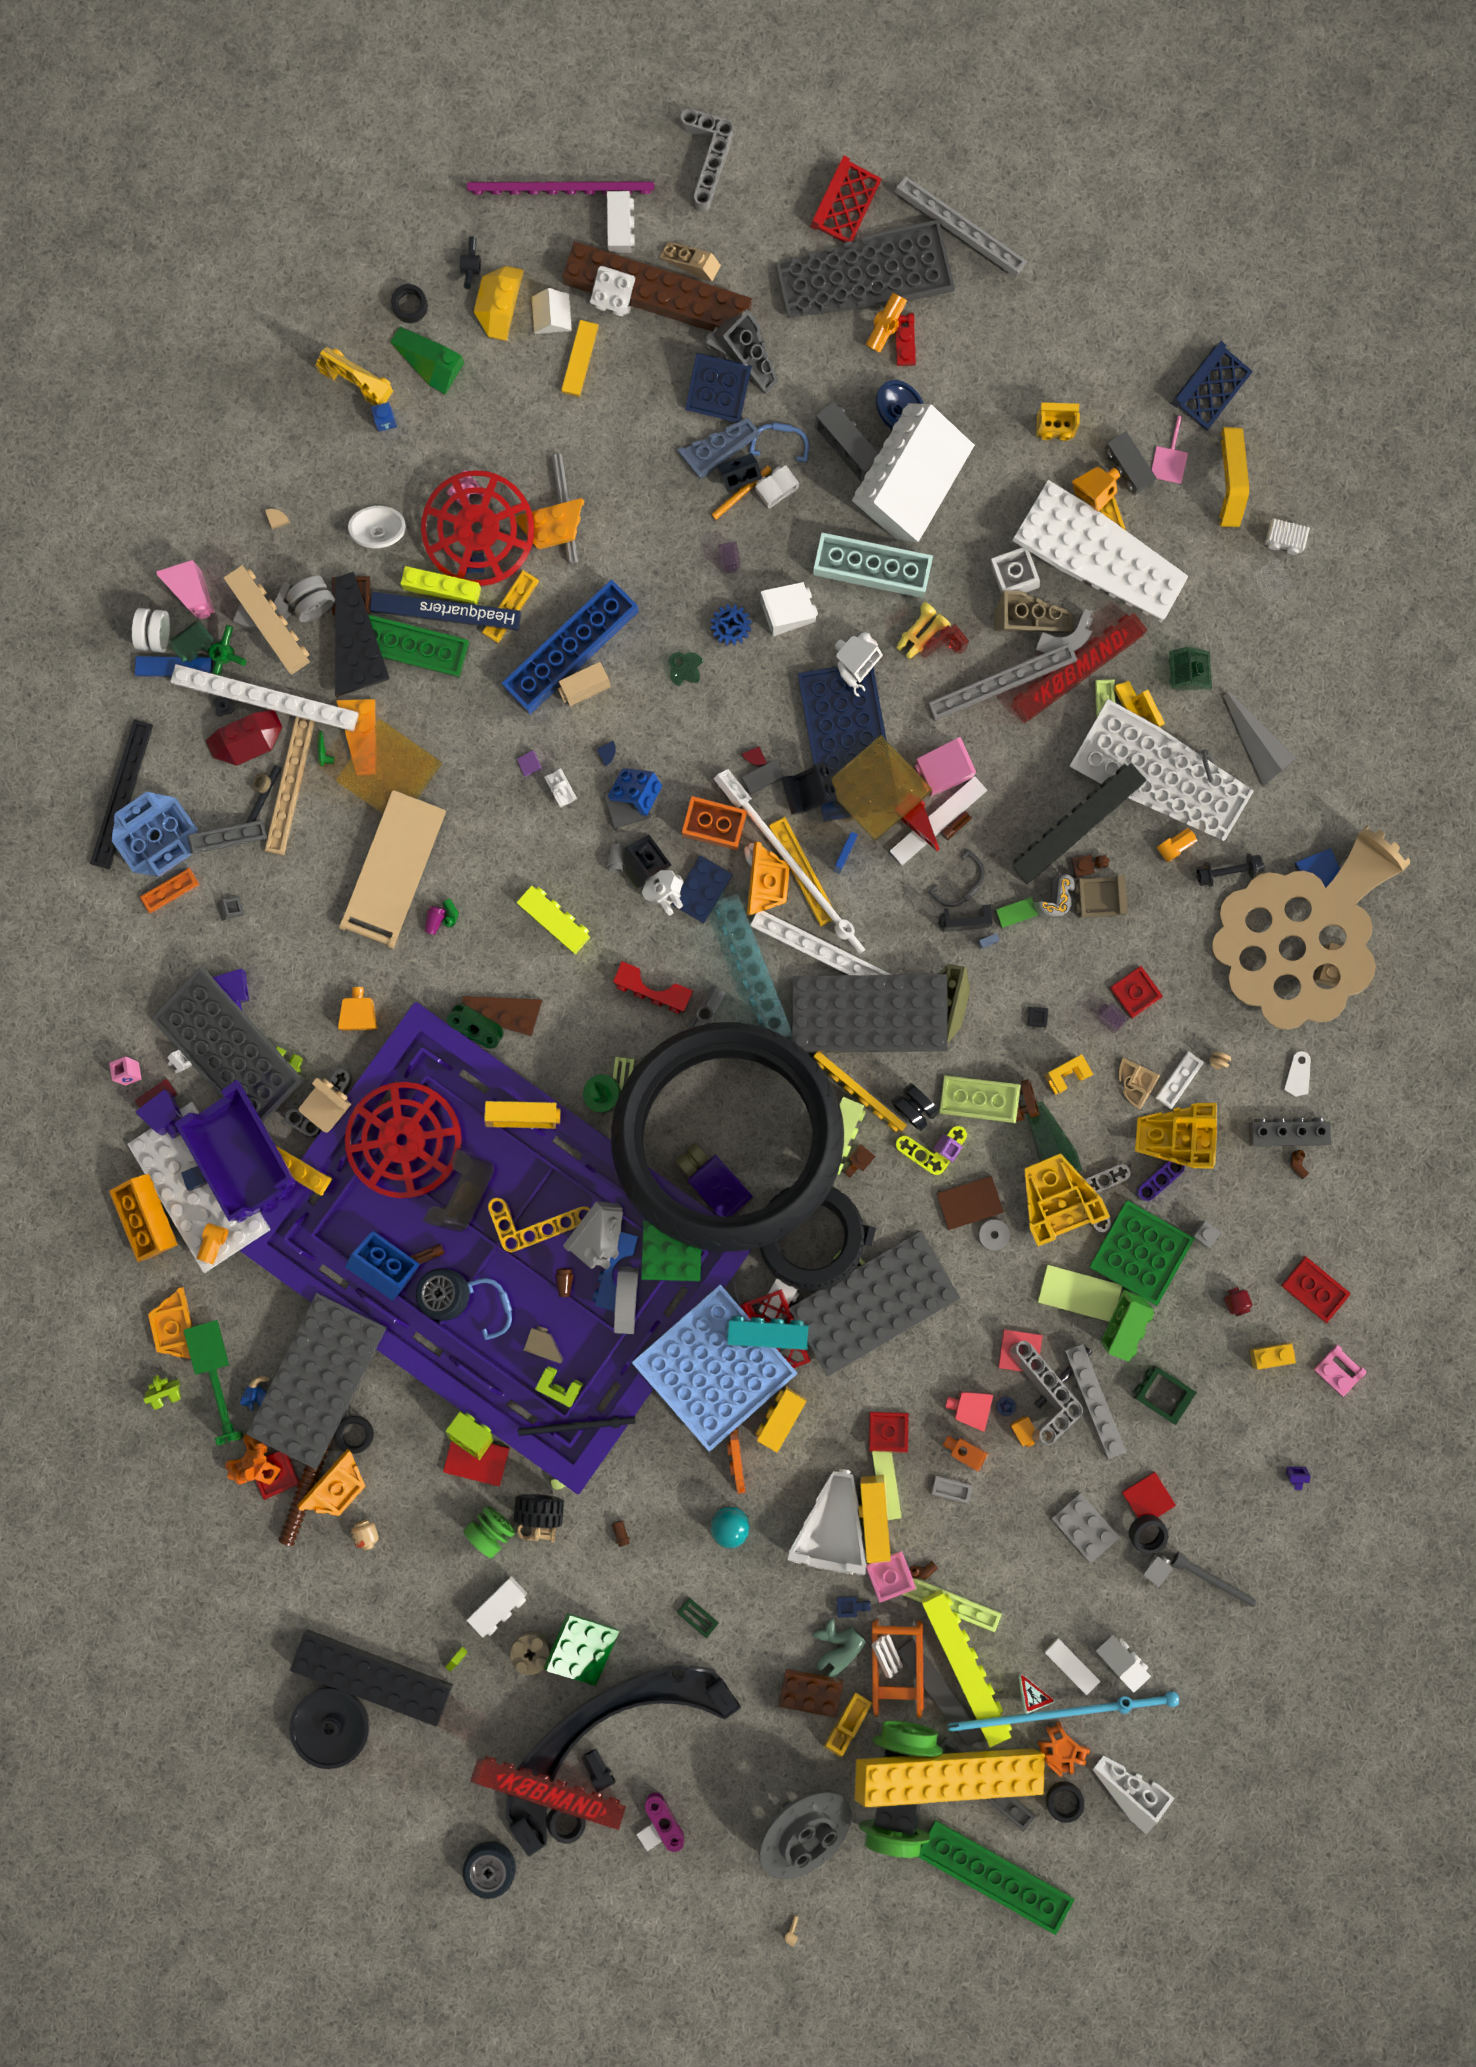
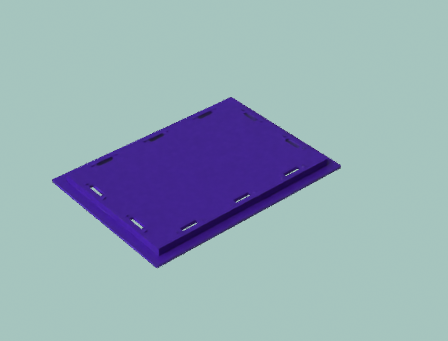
M415 1002L347 1095L348 1098L346 1100L351 1103V1106L328 1133L320 1132L301 1159L323 1174L333 1178L324 1194L313 1206L309 1203V1200L315 1192L296 1181L293 1189L287 1194V1199L279 1203L276 1202L272 1205L271 1210L262 1213L271 1230L239 1251L311 1303L316 1293H320L386 1326L387 1329L376 1350L459 1410L470 1414L477 1423L487 1426L491 1433L574 1493L580 1494L628 1425H620V1428H612L611 1426L518 1436V1428L611 1419V1416H635L654 1388L632 1362L719 1285L725 1288L752 1249L736 1252H716L701 1249L700 1281L642 1280L643 1224L647 1220L636 1210L620 1184L612 1158L611 1140L457 1030L451 1028L422 1005ZM464 1069L489 1087L488 1092L484 1094L460 1077L461 1071ZM395 1081L417 1083L439 1093L453 1108L461 1128V1152L452 1173L436 1189L413 1198L388 1197L367 1187L354 1173L345 1150L346 1127L355 1107L373 1090ZM399 1088L400 1099L413 1100L423 1104L430 1096L417 1089ZM389 1090L375 1095L363 1107L372 1113ZM436 1100L429 1109L437 1117L441 1129L453 1127L448 1112ZM485 1101L557 1103L556 1108H560V1123H556V1129L486 1127ZM400 1105L402 1116L413 1118L419 1110L413 1106ZM393 1107L383 1110L376 1117L386 1123L394 1118ZM359 1113L351 1129V1145L361 1143L362 1130L367 1120ZM425 1114L419 1124L423 1127L424 1132L435 1130L432 1121ZM372 1123L368 1131L367 1142L378 1140L380 1129ZM401 1134L397 1137L399 1145L402 1146L407 1143L406 1135ZM455 1135L443 1137L442 1150L438 1161L445 1166H448L454 1152ZM558 1136L583 1154L581 1159L578 1161L552 1142L554 1138ZM437 1138L426 1139L424 1151L431 1156L435 1152ZM380 1148L369 1149L372 1159L379 1166L385 1156ZM363 1151L353 1152V1159L358 1169L369 1180L375 1170L367 1162ZM420 1157L409 1162L411 1173L423 1168L427 1162ZM391 1161L385 1170L392 1174L403 1175L401 1163ZM432 1167L424 1175L413 1179L415 1190L430 1185L441 1176L442 1172ZM648 1167L658 1185L676 1202L696 1212L717 1216ZM381 1176L376 1183V1186L388 1191L407 1192L405 1180H392ZM494 1198H500L507 1203L517 1231L579 1207L585 1206L591 1209L596 1202L618 1203L623 1208L621 1232L639 1236L634 1255L626 1256L619 1260L613 1270V1280L617 1286L619 1267L630 1266L639 1268L634 1334L614 1333L615 1312L594 1306L595 1301H592L595 1289L599 1290L601 1284L598 1282L600 1271L605 1269L600 1265H596L591 1269L571 1251H567L563 1247L575 1229L516 1252H508L502 1247L488 1209L489 1202ZM500 1201L493 1204L495 1212H500L503 1209V1204ZM582 1210L579 1218L583 1220L589 1211ZM564 1217L561 1220V1225L564 1228L570 1227L571 1219ZM506 1219L500 1222L501 1230L506 1231L509 1229V1221ZM551 1224L544 1225V1234L550 1235L553 1232ZM372 1231L409 1257L440 1243L445 1250L444 1255L420 1264L413 1278L393 1301L345 1268L351 1254ZM526 1232V1241L532 1242L535 1239L534 1232ZM509 1238L506 1244L509 1249H513L516 1247L517 1242L514 1238ZM324 1264L349 1282L346 1289L322 1273L319 1270ZM446 1268L458 1272L467 1282L481 1278L495 1280L502 1286L504 1292L507 1293L512 1307V1321L509 1329L498 1337L489 1340L484 1339L482 1329L486 1328L487 1333L492 1334L503 1329L507 1322V1313L504 1311L499 1296L500 1293L492 1284L480 1283L473 1285L474 1292L469 1295L470 1298L465 1310L454 1319L442 1321L426 1316L418 1307L416 1288L419 1281H421L420 1279L433 1269ZM557 1268H571L572 1273H574L569 1297L558 1296L554 1275ZM684 1286L688 1289V1292L672 1315L668 1317L663 1314L680 1288ZM537 1325L548 1329V1333L552 1334L563 1357L562 1363H557L524 1351L531 1328H537ZM416 1331L443 1350L440 1357L413 1338ZM548 1366L557 1369L551 1384L563 1387L566 1392L574 1380L584 1383L571 1407L535 1390ZM616 1381L621 1387L601 1413L596 1407ZM510 1399L537 1418L534 1425L507 1406Z

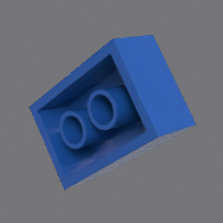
M372 1231L351 1254L345 1268L393 1301L413 1278L420 1264Z

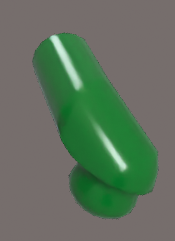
M449 898L442 903L447 910L445 919H443L445 927H453L459 915L458 910Z

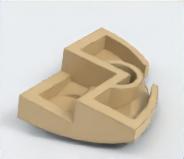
M1123 1057L1119 1068V1081L1122 1082L1123 1075L1125 1087L1123 1093L1132 1105L1141 1109L1160 1075Z

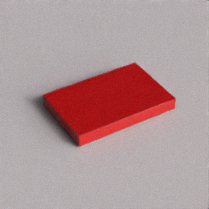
M1306 1256L1303 1257L1281 1284L1282 1288L1325 1323L1329 1322L1351 1295L1349 1291Z
M451 1441L443 1472L500 1487L510 1448L492 1443L482 1458L478 1460Z

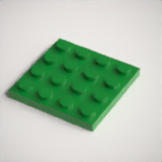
M1126 1200L1089 1268L1158 1306L1195 1238Z

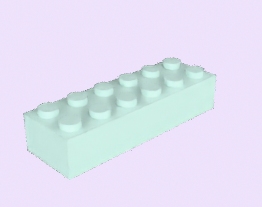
M821 533L813 575L924 598L933 556Z

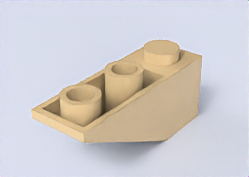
M667 242L659 257L698 278L713 281L721 266L711 252L672 242Z

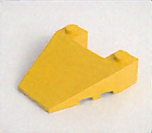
M329 347L323 349L315 364L318 372L334 381L340 375L358 386L365 400L374 406L386 403L393 392L391 383L383 377L378 378L348 360L336 348L333 350Z

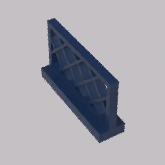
M1222 341L1213 347L1170 403L1174 407H1179L1205 430L1211 427L1253 372L1225 348L1227 345ZM1223 355L1229 358L1230 366L1221 367V357ZM1240 368L1246 374L1243 378L1236 379L1235 369ZM1231 369L1232 379L1223 380L1222 370ZM1218 370L1219 380L1210 381L1209 373ZM1232 382L1233 391L1231 393H1224L1223 383ZM1211 384L1220 385V394H1212ZM1200 385H1207L1208 395L1199 396L1198 387ZM1221 397L1222 405L1213 408L1212 398ZM1208 398L1209 408L1200 409L1199 399ZM1188 400H1196L1195 410H1191L1185 405ZM1210 411L1211 419L1206 423L1201 418V412Z

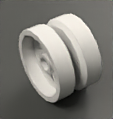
M138 608L132 624L134 648L144 651L151 648L153 652H165L170 635V617L166 610H154L152 613L148 608Z

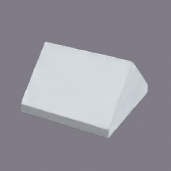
M548 288L532 296L534 334L572 331L569 294Z

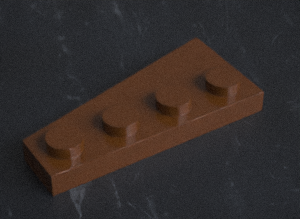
M463 996L461 1004L489 1018L502 1028L532 1036L543 1000Z

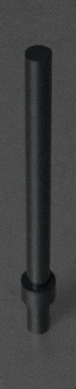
M611 1416V1419L518 1428V1436L611 1426L612 1428H620V1425L636 1424L635 1416Z

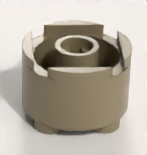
M536 1631L522 1633L515 1640L510 1651V1659L516 1671L525 1675H534L541 1672L551 1652L550 1642L544 1635ZM529 1649H531V1652H535L533 1657L527 1654Z

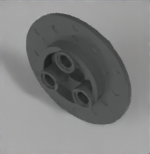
M830 1790L814 1791L792 1802L787 1801L782 1804L784 1808L778 1810V1814L764 1831L759 1844V1861L767 1874L778 1879H792L803 1876L821 1866L838 1850L851 1824V1809L841 1794Z

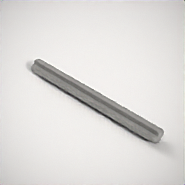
M560 453L553 454L552 460L559 504L569 501L563 458ZM575 540L565 543L568 563H577L578 557Z

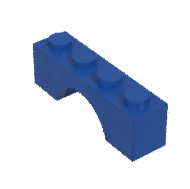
M620 1231L617 1248L619 1254L615 1259L613 1257L610 1258L611 1265L608 1269L600 1271L598 1282L601 1284L599 1290L595 1289L592 1301H595L594 1306L615 1312L617 1286L613 1280V1270L619 1260L626 1256L634 1255L639 1236Z

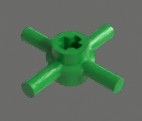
M226 624L222 641L213 645L203 640L198 642V647L209 651L211 659L215 661L212 672L214 675L220 676L223 664H227L230 661L241 666H245L247 663L246 659L235 655L233 647L229 645L233 626Z

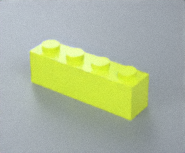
M407 566L404 568L401 580L403 590L464 604L477 605L481 592V587L477 582Z
M531 886L517 901V904L576 955L590 939L588 935L589 930L582 924L576 925L573 922L575 918L567 911L565 914L560 911L559 908L561 906L555 900L549 901L544 897L546 893L540 887L535 889Z

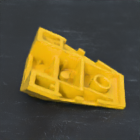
M1194 1103L1188 1108L1180 1109L1178 1107L1174 1108L1172 1112L1164 1114L1159 1112L1137 1118L1135 1152L1191 1168H1214L1217 1144V1103Z
M1061 1153L1025 1168L1029 1224L1038 1247L1056 1240V1236L1087 1223L1091 1222L1093 1225L1110 1218L1103 1199Z

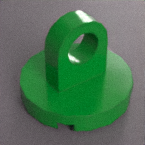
M595 1075L584 1086V1102L588 1108L595 1112H609L616 1107L621 1092L620 1085L616 1079L609 1075Z

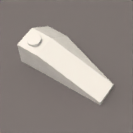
M1105 1756L1093 1768L1095 1774L1128 1818L1146 1835L1158 1823L1175 1799L1159 1784L1152 1782L1150 1785L1144 1782L1141 1775L1136 1773L1133 1776L1127 1773L1124 1766Z

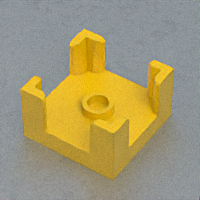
M1082 1054L1044 1075L1054 1095L1067 1090L1063 1078L1073 1073L1072 1069L1080 1081L1094 1075Z

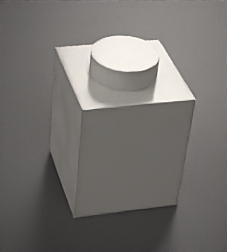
M1201 1221L1190 1236L1195 1238L1205 1248H1210L1221 1232L1207 1221Z

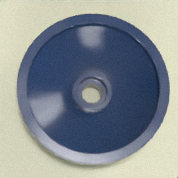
M899 380L887 381L878 389L876 394L877 411L883 422L892 430L895 423L900 419L903 409L908 404H924L921 396L912 386Z

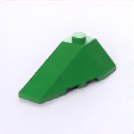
M402 327L398 328L390 342L430 387L445 395L464 365L462 355Z

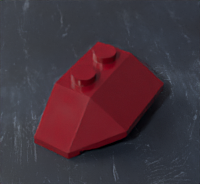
M276 711L257 712L219 728L206 740V743L214 759L238 766L272 751L282 730V724Z

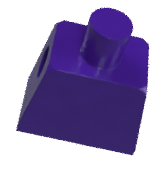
M237 969L212 977L243 1011L241 1003L249 1001L245 970Z
M164 1089L135 1111L141 1119L161 1136L168 1133L173 1139L180 1135L175 1122L183 1116L174 1096L169 1091Z

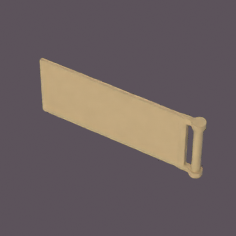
M395 790L392 791L339 929L344 931L347 929L394 949L445 817L446 810ZM353 917L392 932L393 935L391 938L352 924L349 922V919Z

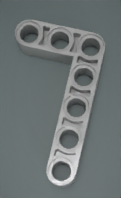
M685 109L681 113L682 129L687 133L712 140L694 193L695 208L700 212H705L711 207L733 139V125L727 119L694 109ZM688 119L693 120V122L687 123L685 121ZM704 125H710L711 127H710V128H704L703 126H704ZM722 130L729 131L728 133H721ZM717 147H722V148H723V150H721V151H717V150H715V149H716ZM716 164L717 167L711 168L710 165ZM707 181L712 182L711 185H705L704 183ZM704 198L707 201L699 202L698 200Z
M1016 1342L1009 1349L1011 1357L1056 1410L1033 1432V1441L1039 1446L1052 1444L1081 1417L1083 1408L1029 1342ZM1019 1346L1023 1348V1355L1018 1351ZM1032 1361L1036 1364L1035 1370H1033L1031 1367ZM1044 1376L1048 1378V1385L1043 1381ZM1057 1391L1061 1394L1060 1400H1058L1056 1397ZM1070 1406L1073 1408V1415L1069 1413L1068 1409ZM1056 1419H1058L1060 1422L1059 1428H1057L1055 1425ZM1043 1431L1047 1435L1046 1441H1044L1041 1436Z

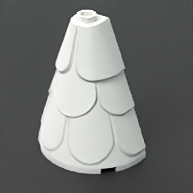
M839 1469V1472L833 1471L817 1497V1503L792 1545L787 1560L798 1564L804 1563L807 1566L828 1571L865 1575L866 1561L858 1513L859 1502L854 1476L850 1474L851 1471Z

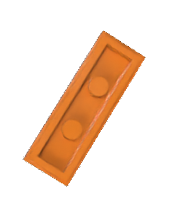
M187 868L141 895L140 899L147 911L152 913L200 884L191 869Z

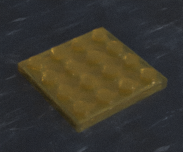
M379 719L335 781L384 814L393 790L418 799L442 765V762Z
M882 735L831 778L836 789L837 801L874 841L932 792V788Z

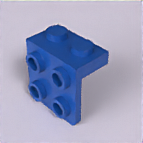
M624 768L619 773L608 794V798L611 801L633 803L640 815L647 816L657 795L661 791L662 784L653 771Z

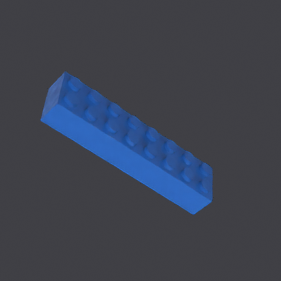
M611 579L502 682L503 688L531 715L560 687V680L573 675L639 612L638 605Z

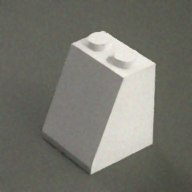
M804 582L761 591L760 602L772 636L816 622L818 612L815 604L811 605L809 598H812L809 587L805 588Z

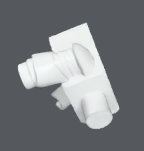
M867 632L861 633L858 637L852 636L847 642L839 640L835 645V649L839 651L836 657L839 660L837 666L840 675L850 687L854 688L853 693L857 697L860 696L856 693V688L860 687L864 692L865 688L856 682H861L883 656L878 648L877 641L871 638Z

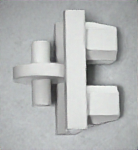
M561 768L544 777L560 808L577 800Z

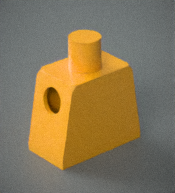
M1096 467L1072 481L1074 494L1098 512L1117 493L1116 480L1120 477V473L1116 468L1105 472L1100 467Z
M352 987V998H344L342 1000L338 1024L339 1030H378L373 1000L371 998H364L363 987Z

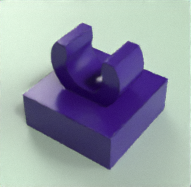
M1286 1467V1475L1289 1481L1292 1482V1485H1294V1490H1302L1303 1483H1310V1474L1306 1467Z

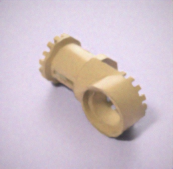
M522 1525L518 1527V1536L521 1539L531 1541L541 1539L551 1540V1543L555 1542L556 1533L554 1532H556V1528L531 1527L532 1533L529 1536H524L521 1533Z

